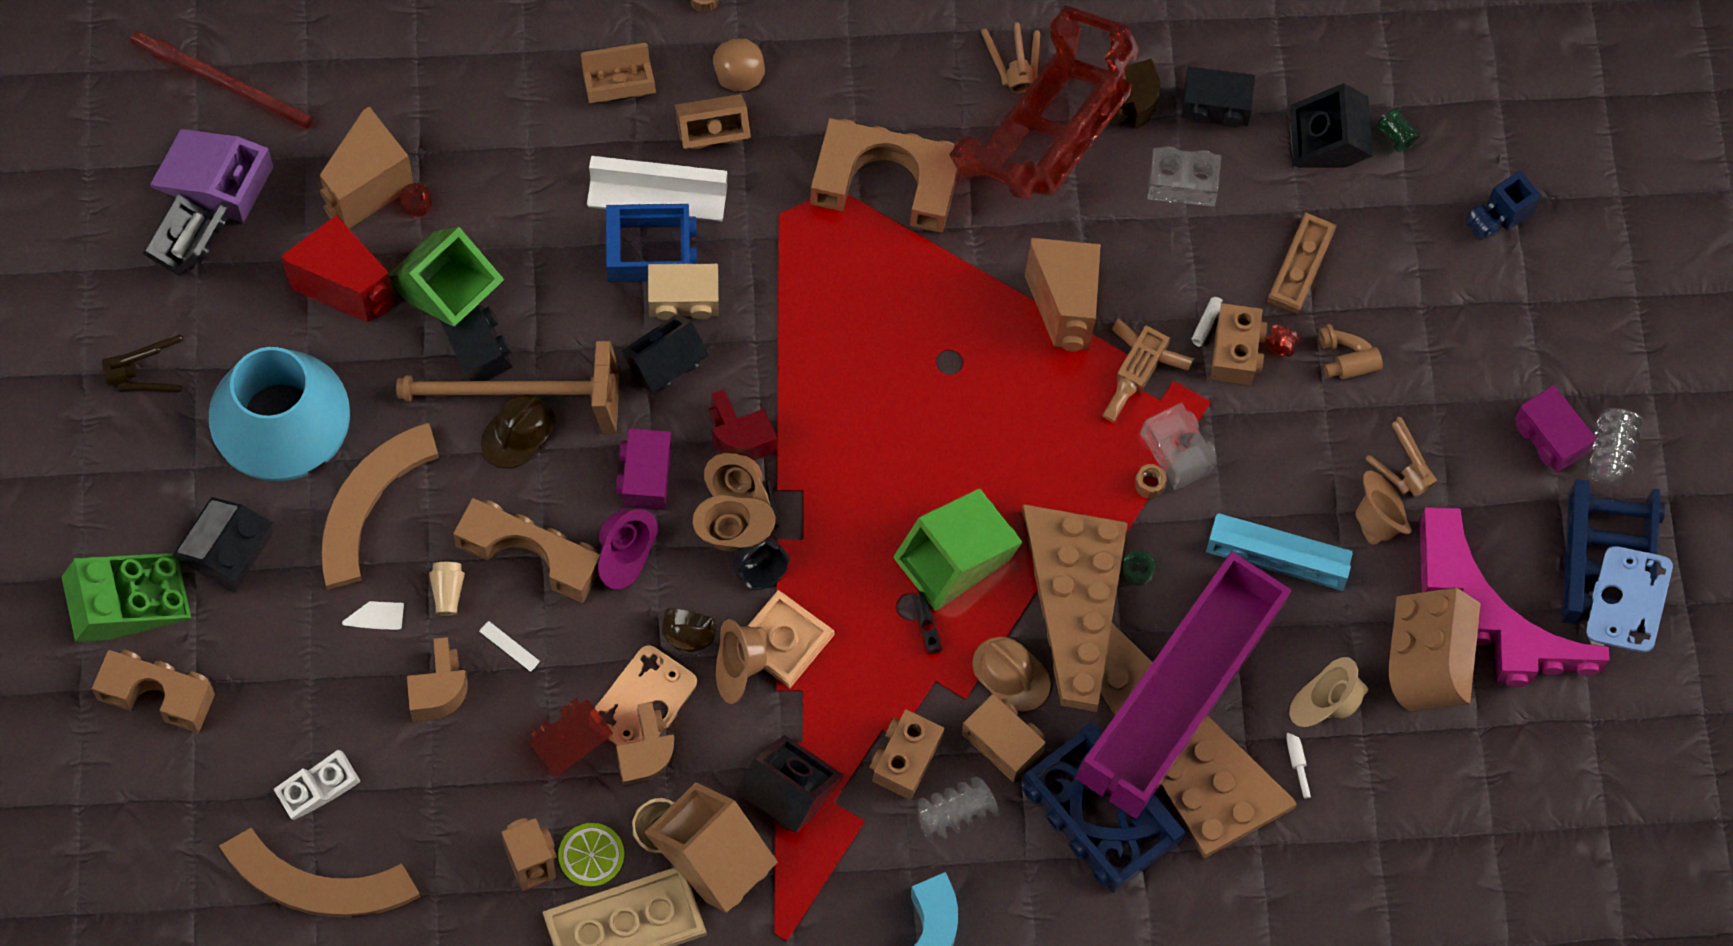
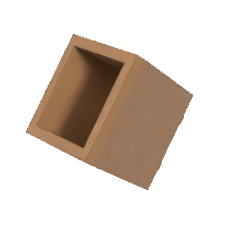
M370 107L362 111L320 174L323 187L320 190V194L326 202V205L323 206L325 212L330 219L337 215L349 229L414 188L409 156Z
M1031 238L1025 278L1054 347H1063L1067 351L1089 350L1096 320L1101 244Z
M696 782L644 832L708 904L726 913L738 905L743 896L757 882L763 880L767 876L768 871L777 863V860L736 801Z

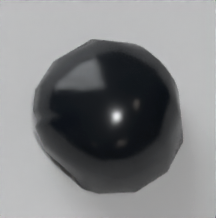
M768 536L764 541L752 547L737 548L733 555V570L749 589L756 591L766 589L778 582L787 571L790 560L782 546L775 539Z

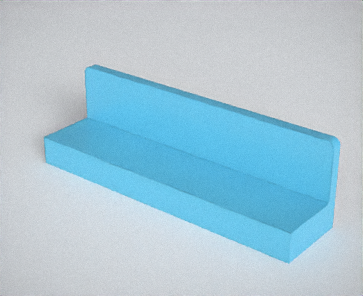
M1220 513L1215 517L1206 549L1207 553L1227 558L1232 551L1256 567L1343 591L1347 582L1353 555L1352 551Z

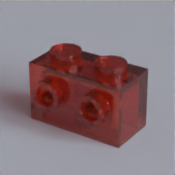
M577 698L559 711L563 717L551 725L547 720L530 733L534 739L529 742V746L554 779L614 734L588 699L582 703Z

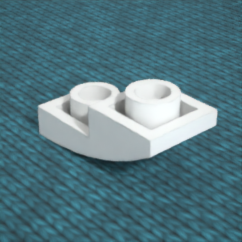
M337 750L310 770L301 769L274 788V791L290 818L295 820L330 802L361 781L345 754Z

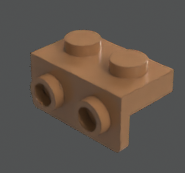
M647 43L581 53L583 77L589 103L609 102L614 99L642 97L646 94L656 93Z

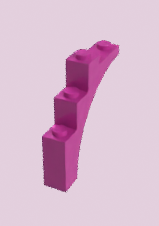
M1425 507L1419 520L1422 592L1457 587L1481 603L1476 645L1482 646L1494 642L1496 682L1506 683L1510 687H1524L1528 683L1533 682L1538 670H1542V673L1546 675H1557L1563 673V671H1577L1581 676H1594L1599 674V672H1603L1610 661L1609 647L1582 644L1545 631L1528 622L1505 604L1489 586L1471 555L1464 535L1461 509Z

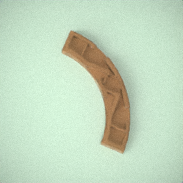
M430 423L411 428L377 447L360 462L341 486L329 511L323 533L322 569L327 590L362 581L359 568L360 535L365 519L383 494L382 491L396 478H400L410 470L426 462L439 458Z
M252 827L219 845L232 867L249 884L273 901L307 914L336 918H352V916L372 913L379 914L402 907L421 897L402 863L389 870L370 876L347 879L329 878L304 872L281 860L263 844Z

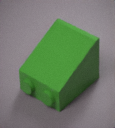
M460 227L434 231L389 273L391 285L407 303L451 326L457 325L504 281L503 277Z
M977 489L919 517L893 558L917 589L924 592L928 603L937 611L1008 563L1022 544V541L981 489Z

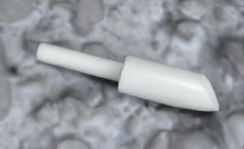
M1287 733V745L1292 767L1297 769L1303 797L1307 799L1311 795L1304 767L1307 764L1299 737Z

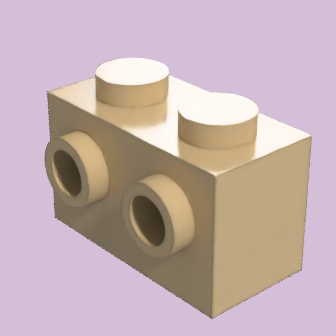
M648 264L649 317L668 320L678 313L682 316H691L694 319L703 320L711 316H719L718 264Z

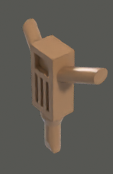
M1119 318L1114 324L1112 331L1129 344L1132 349L1117 373L1116 393L1102 415L1103 418L1113 423L1128 398L1135 394L1136 391L1142 392L1159 362L1189 370L1195 358L1166 350L1169 346L1170 337L1147 325L1139 336Z

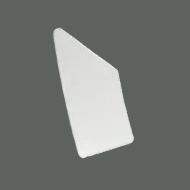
M369 601L343 620L342 624L344 626L399 630L402 628L404 603Z

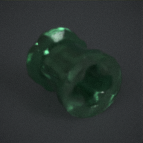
M1400 107L1387 112L1376 124L1377 129L1384 131L1395 143L1394 149L1397 152L1409 148L1421 135L1417 128L1413 129L1402 116L1403 111Z

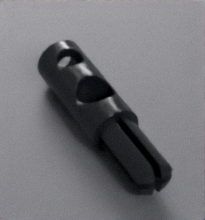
M920 591L919 595L925 613H922L917 594L914 593L912 597L927 654L932 655L941 652L943 648L924 592ZM927 624L934 626L930 631L922 630Z

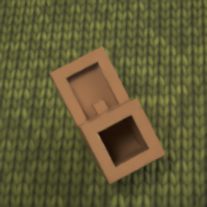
M448 637L433 639L436 673L407 676L409 709L413 722L446 717L456 711L466 697L468 689L466 671L459 670L457 649H450Z
M652 702L638 704L637 706L643 741L616 746L615 751L622 786L655 778L664 771L672 757L674 734L659 737L658 732L664 731L661 710L654 711Z

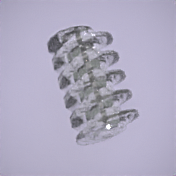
M1616 408L1602 411L1597 422L1599 426L1595 432L1597 440L1593 445L1594 452L1591 455V465L1588 469V475L1592 480L1600 484L1618 487L1625 484L1626 481L1623 477L1633 475L1634 469L1630 464L1635 463L1637 457L1632 452L1637 451L1639 448V444L1635 439L1641 436V431L1637 427L1642 426L1644 421L1640 415Z
M978 776L971 778L970 786L964 781L960 782L957 785V792L952 787L946 788L944 790V798L937 792L931 795V804L925 798L919 799L917 803L921 828L931 844L934 843L933 832L935 831L942 839H946V827L948 826L958 834L960 833V821L962 820L969 828L974 827V815H977L983 823L987 821L986 810L990 809L995 817L999 816V808L993 793Z

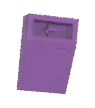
M180 129L150 187L174 197L179 194L193 204L207 210H212L222 201L228 205L223 214L230 219L244 224L273 169V163L269 148L241 137Z

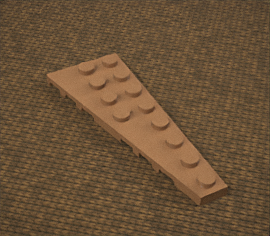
M1112 623L1101 694L1114 715H1116L1153 662ZM1209 716L1205 719L1159 786L1204 859L1292 811L1297 805L1294 799Z

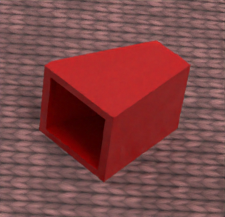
M337 215L281 256L289 286L293 291L367 323L375 317L384 316L395 303L389 272Z

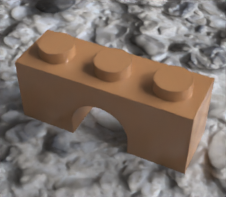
M112 650L107 651L91 688L98 701L128 711H132L136 699L142 693L149 690L161 691L165 694L160 708L164 722L199 733L215 696L211 683L208 682L209 680L205 676L196 672H188L187 675L176 672L173 666L162 661H154V664L142 661L139 655L128 650H121L120 653Z

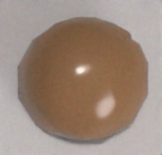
M736 38L720 44L715 50L713 66L719 84L722 87L737 92L748 91L759 85L765 74V65L762 52L756 44L746 38Z

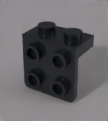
M178 194L173 199L142 254L177 276L187 268L192 270L197 262L201 263L208 254L212 245L207 242L214 233L218 234L224 226L228 216L223 213L228 205L221 201L212 210L206 212ZM199 213L205 220L184 257L178 258L171 253V250L193 214Z

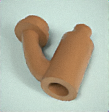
M1327 324L1324 328L1319 329V340L1323 349H1336L1338 343L1356 351L1336 356L1334 363L1325 364L1324 373L1327 378L1339 376L1341 380L1383 369L1379 349L1372 347L1363 338L1334 330L1331 324Z

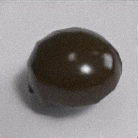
M667 608L665 610L662 632L665 639L673 647L685 652L704 650L713 643L717 631L714 618L676 608Z

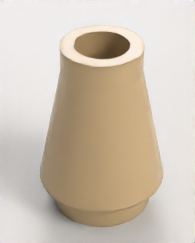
M437 562L433 564V571L429 572L437 615H457V606L465 575L461 571L460 563Z

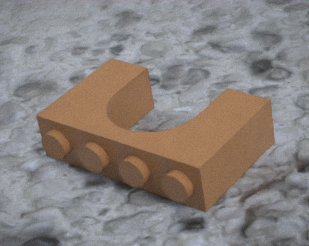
M829 118L811 186L810 204L844 211L851 181L855 173L870 162L889 160L905 166L917 181L918 186L911 210L910 226L943 233L961 164L962 147L956 146L949 141H933L912 133L901 134L888 131L880 126L868 127L855 124L847 119L835 120Z

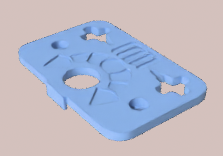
M1614 546L1609 548L1605 553L1599 581H1596L1592 596L1593 605L1587 625L1588 638L1596 643L1638 652L1651 651L1655 645L1673 570L1671 560L1665 556ZM1628 559L1633 560V563L1628 564L1626 561ZM1654 562L1661 563V569L1666 570L1665 575H1658L1654 585L1651 586L1650 572L1645 571V567H1652ZM1607 587H1616L1622 592L1623 597L1616 604H1608L1602 599L1601 594ZM1644 620L1645 634L1651 635L1650 639H1644L1641 644H1635L1634 637L1629 636L1630 631H1637L1641 621ZM1616 628L1617 631L1615 633L1610 632V629Z

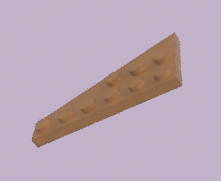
M1023 504L1022 515L1026 523L1029 550L1032 553L1034 575L1043 618H1045L1048 644L1052 651L1053 669L1061 706L1097 712L1128 523Z

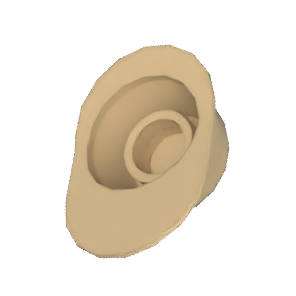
M1349 657L1336 659L1296 694L1290 705L1289 715L1291 721L1297 726L1309 727L1318 724L1326 718H1346L1351 716L1361 705L1363 697L1368 691L1366 684L1358 677L1359 670L1356 662Z

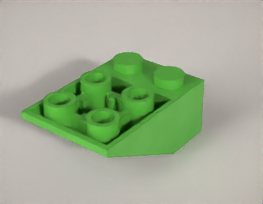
M173 553L74 558L61 577L75 642L111 640L191 619L179 561L173 557Z

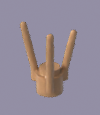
M1014 23L1017 60L1012 61L1009 64V69L1006 71L988 30L982 29L981 33L1001 75L1002 86H1009L1010 92L1014 94L1033 91L1036 88V84L1039 83L1040 31H1034L1031 65H1029V61L1024 58L1020 23Z
M1397 417L1396 421L1392 423V427L1412 461V464L1401 472L1405 478L1403 480L1371 455H1368L1366 460L1397 485L1403 495L1411 491L1415 497H1418L1433 487L1438 481L1426 465L1402 417Z

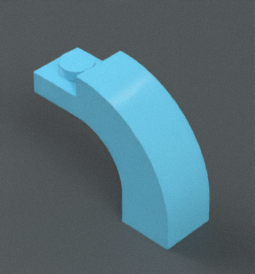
M946 872L912 886L910 897L920 916L923 927L922 935L914 946L954 945L958 925V905L953 887Z

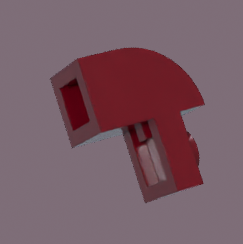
M725 389L711 394L712 407L708 408V413L714 425V428H712V443L721 454L737 453L755 461L777 452V436L764 409L737 418Z

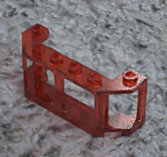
M1065 5L1052 20L1049 29L1051 40L1057 52L1048 64L1044 66L1041 73L1024 92L1010 113L1006 115L993 135L986 141L983 147L976 138L966 136L955 145L949 154L960 176L966 178L988 175L1003 181L1008 186L1011 194L1020 199H1029L1032 194L1054 195L1130 95L1132 83L1126 81L1129 60H1137L1139 48L1129 26ZM1078 22L1110 32L1111 48L1104 58L1109 70L1076 59L1081 30ZM1077 78L1097 85L1066 126L1041 117L1042 113L1069 79ZM1029 131H1038L1056 138L1038 163L1026 159L1020 165L1011 161L1005 170L1001 168Z

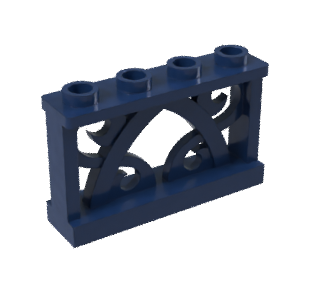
M1092 721L1081 729L1080 733L1035 767L1026 771L1023 777L1024 786L1022 789L1033 804L1039 803L1047 812L1045 817L1051 827L1056 832L1062 830L1070 840L1068 844L1074 855L1080 860L1085 858L1093 868L1092 875L1099 885L1103 888L1109 887L1113 893H1116L1121 887L1169 850L1171 851L1181 844L1185 831L1155 795L1151 797L1142 810L1138 820L1130 818L1133 827L1129 828L1125 811L1118 808L1117 816L1120 828H1106L1084 822L1082 796L1085 785L1075 779L1083 760L1078 769L1063 761L1082 747L1088 753L1093 748L1102 732ZM1053 771H1062L1074 778L1073 783L1066 779L1054 781V783L1060 784L1063 788L1059 794H1053L1045 786L1046 776ZM1068 802H1069V814H1068L1067 811L1062 807L1063 804H1066V803H1068ZM1157 835L1162 841L1140 857V850L1136 841ZM1091 840L1100 842L1098 848H1096ZM1122 843H1128L1132 852L1131 862L1122 868L1112 866L1106 859V852L1114 850L1120 859L1123 853Z

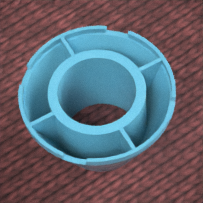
M279 347L260 348L244 356L222 378L215 389L209 407V428L214 444L220 453L239 472L264 481H288L308 475V471L318 467L324 461L327 463L343 444L350 423L348 396L343 383L328 365L311 355ZM290 385L303 391L300 400L292 408L281 414L265 416L255 414L246 409L251 399L258 392L269 386Z

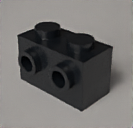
M1188 66L1184 83L1181 118L1190 119L1196 123L1218 122L1229 127L1248 126L1252 112L1255 75Z
M479 303L455 326L440 320L463 372L470 381H488L513 367L508 358L512 350L502 334L498 336L494 327L499 325L489 306L483 308Z
M678 313L621 350L638 384L652 393L666 389L672 384L673 379L684 372L696 369L701 364V361L709 356L692 321Z

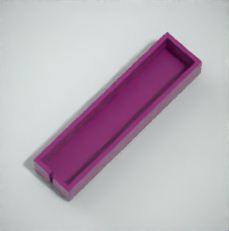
M1231 551L1085 757L1075 779L1102 797L1105 792L1111 794L1109 799L1111 803L1137 819L1280 613L1292 590Z

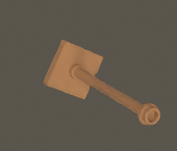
M596 341L594 377H591L590 381H413L411 375H405L404 378L397 379L396 392L398 399H404L405 402H411L413 395H590L592 408L602 434H616L621 370L611 342Z

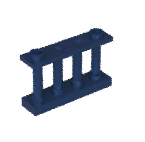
M1575 480L1569 491L1562 623L1576 624L1582 613H1587L1588 610L1592 609V596H1590L1589 592L1584 591L1585 580H1589V577L1599 578L1602 564L1591 563V559H1586V547H1590L1591 544L1643 550V552L1657 555L1659 523L1662 524L1665 515V503L1660 502V489H1653L1646 503L1643 504L1595 498L1594 494L1589 493V480ZM1593 512L1645 518L1644 536L1593 530L1592 526H1588V514L1592 515ZM1654 562L1652 567H1645V571L1650 572L1651 586L1654 585L1656 580L1657 562ZM1602 597L1608 604H1616L1621 601V599ZM1644 620L1641 621L1639 632L1645 633Z

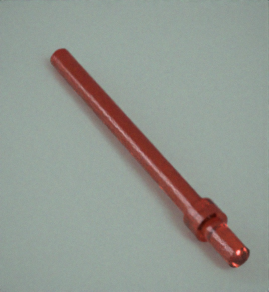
M135 31L131 37L132 44L151 52L153 58L163 63L169 61L306 129L313 122L312 116L175 50L174 45L162 39L157 41L138 31Z

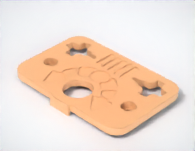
M644 646L638 651L590 713L589 725L616 746L643 741L637 713L638 704L647 702L664 703L668 708V713L663 718L664 729H667L677 716L679 709L695 690L697 678L691 671L656 647ZM652 655L657 656L656 664L659 668L656 671L649 669L640 677L639 675L644 666L641 658L643 656L646 658H650ZM674 672L676 675L672 678L669 676V673ZM615 706H618L613 716L616 724L614 726L607 724L604 728L599 726L601 719L597 715L600 712L606 714L613 710ZM629 731L630 735L626 737L623 733Z

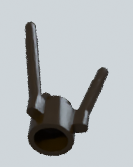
M177 335L127 354L102 359L107 385L117 384L119 392L127 390L182 391L181 385L130 382V378L136 377L135 361L160 353L161 349L183 341V336Z

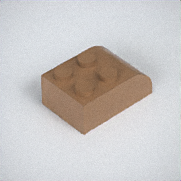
M1457 587L1396 597L1389 659V679L1397 701L1408 711L1470 704L1481 603Z

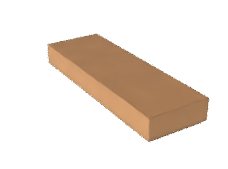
M1305 212L1268 296V303L1299 315L1337 227L1336 224Z

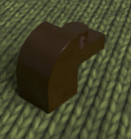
M1152 58L1119 68L1117 85L1120 93L1096 100L1094 116L1098 126L1108 123L1110 125H1117L1130 118L1134 129L1146 124L1152 118L1160 92V79Z

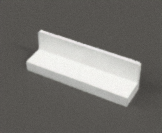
M591 156L589 166L590 187L587 200L589 208L606 210V205L689 204V216H696V220L723 221L728 187L727 171Z

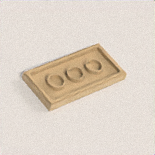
M675 867L543 911L553 946H677L707 935L691 886Z

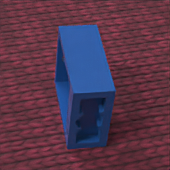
M689 204L606 205L607 281H648V264H697L696 247H690V237H696V216H689ZM681 227V261L621 262V228Z

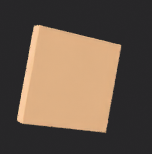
M779 590L748 625L750 627H763L766 630L767 660L763 669L789 688L793 686L835 635L832 628Z

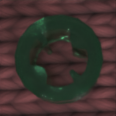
M1134 550L1125 557L1122 567V574L1125 580L1135 586L1147 584L1153 577L1155 561L1146 551ZM1132 562H1135L1137 565L1144 563L1146 565L1144 574L1140 571L1133 573L1131 571L1133 567Z

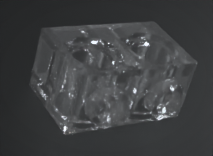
M1169 146L1153 148L1147 199L1215 207L1219 190L1221 155L1212 154L1205 150L1195 152L1180 151L1175 147ZM1167 169L1172 171L1174 174L1165 175L1161 172V170ZM1202 173L1205 174L1208 178L1200 179L1197 178L1194 174Z

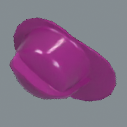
M620 509L606 518L601 525L599 542L602 550L598 561V573L603 584L609 588L623 589L628 587L641 573L658 532L657 521L649 511L645 509H634L631 511Z

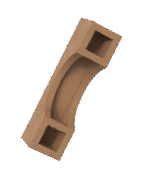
M472 498L453 533L456 547L487 561L497 553L511 548H524L537 553L544 559L550 569L551 590L580 603H584L599 574L598 561L600 554H598L594 547L587 543L580 542L575 544L566 540L565 535L555 529L547 528V530L539 528L534 525L531 519L524 515H510L504 512L498 504L490 500L481 502Z

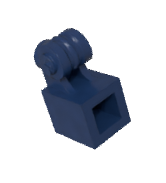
M1520 170L1495 186L1486 205L1487 207L1484 205L1475 206L1469 213L1465 223L1472 227L1473 234L1480 240L1487 239L1490 236L1493 237L1502 227H1505L1508 231L1533 215L1542 195Z

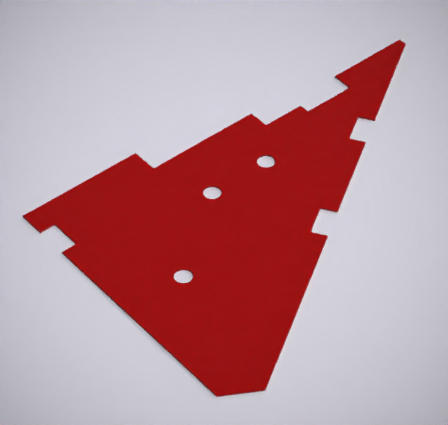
M849 194L844 211L811 205L810 200L779 214L777 491H803V540L777 539V542L786 551L790 560L787 571L777 582V590L832 628L835 635L791 688L776 679V691H803V742L796 743L843 774L840 782L812 820L797 833L791 829L783 828L775 819V859L777 863L775 864L774 934L786 942L865 823L864 820L839 806L835 801L882 730L887 733L893 718L901 719L905 709L915 713L935 682L966 700L979 681L974 674L972 666L974 653L988 639L996 637L1007 638L1037 592L1034 563L1031 550H1029L1026 523L1022 515L1023 504L1128 523L1127 534L1149 498L1142 497L1136 491L1134 481L1140 468L1147 464H1154L1167 472L1211 401L1173 381L1161 400L1143 390L1141 393L1136 391L1135 394L1128 398L1114 423L1103 418L1104 411L1116 393L1118 382L1116 374L1127 358V353L1094 334L1091 337L1089 350L1067 351L1063 347H1054L1034 300ZM944 351L957 352L963 359L962 369L953 375L940 372L936 366L938 355ZM1151 476L1143 479L1144 484L1150 487L1159 484L1158 479ZM977 489H981L1009 526L1016 532L1022 544L1008 563L941 609L935 611L927 601L943 648L941 652L929 655L927 654L917 619H904L897 612L896 604L902 596L916 593L920 597V591L893 556L919 517ZM927 624L922 630L930 631L934 626Z

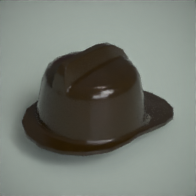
M518 396L507 401L482 434L481 448L485 458L499 468L511 469L524 464L554 431L556 418L552 408L536 396Z

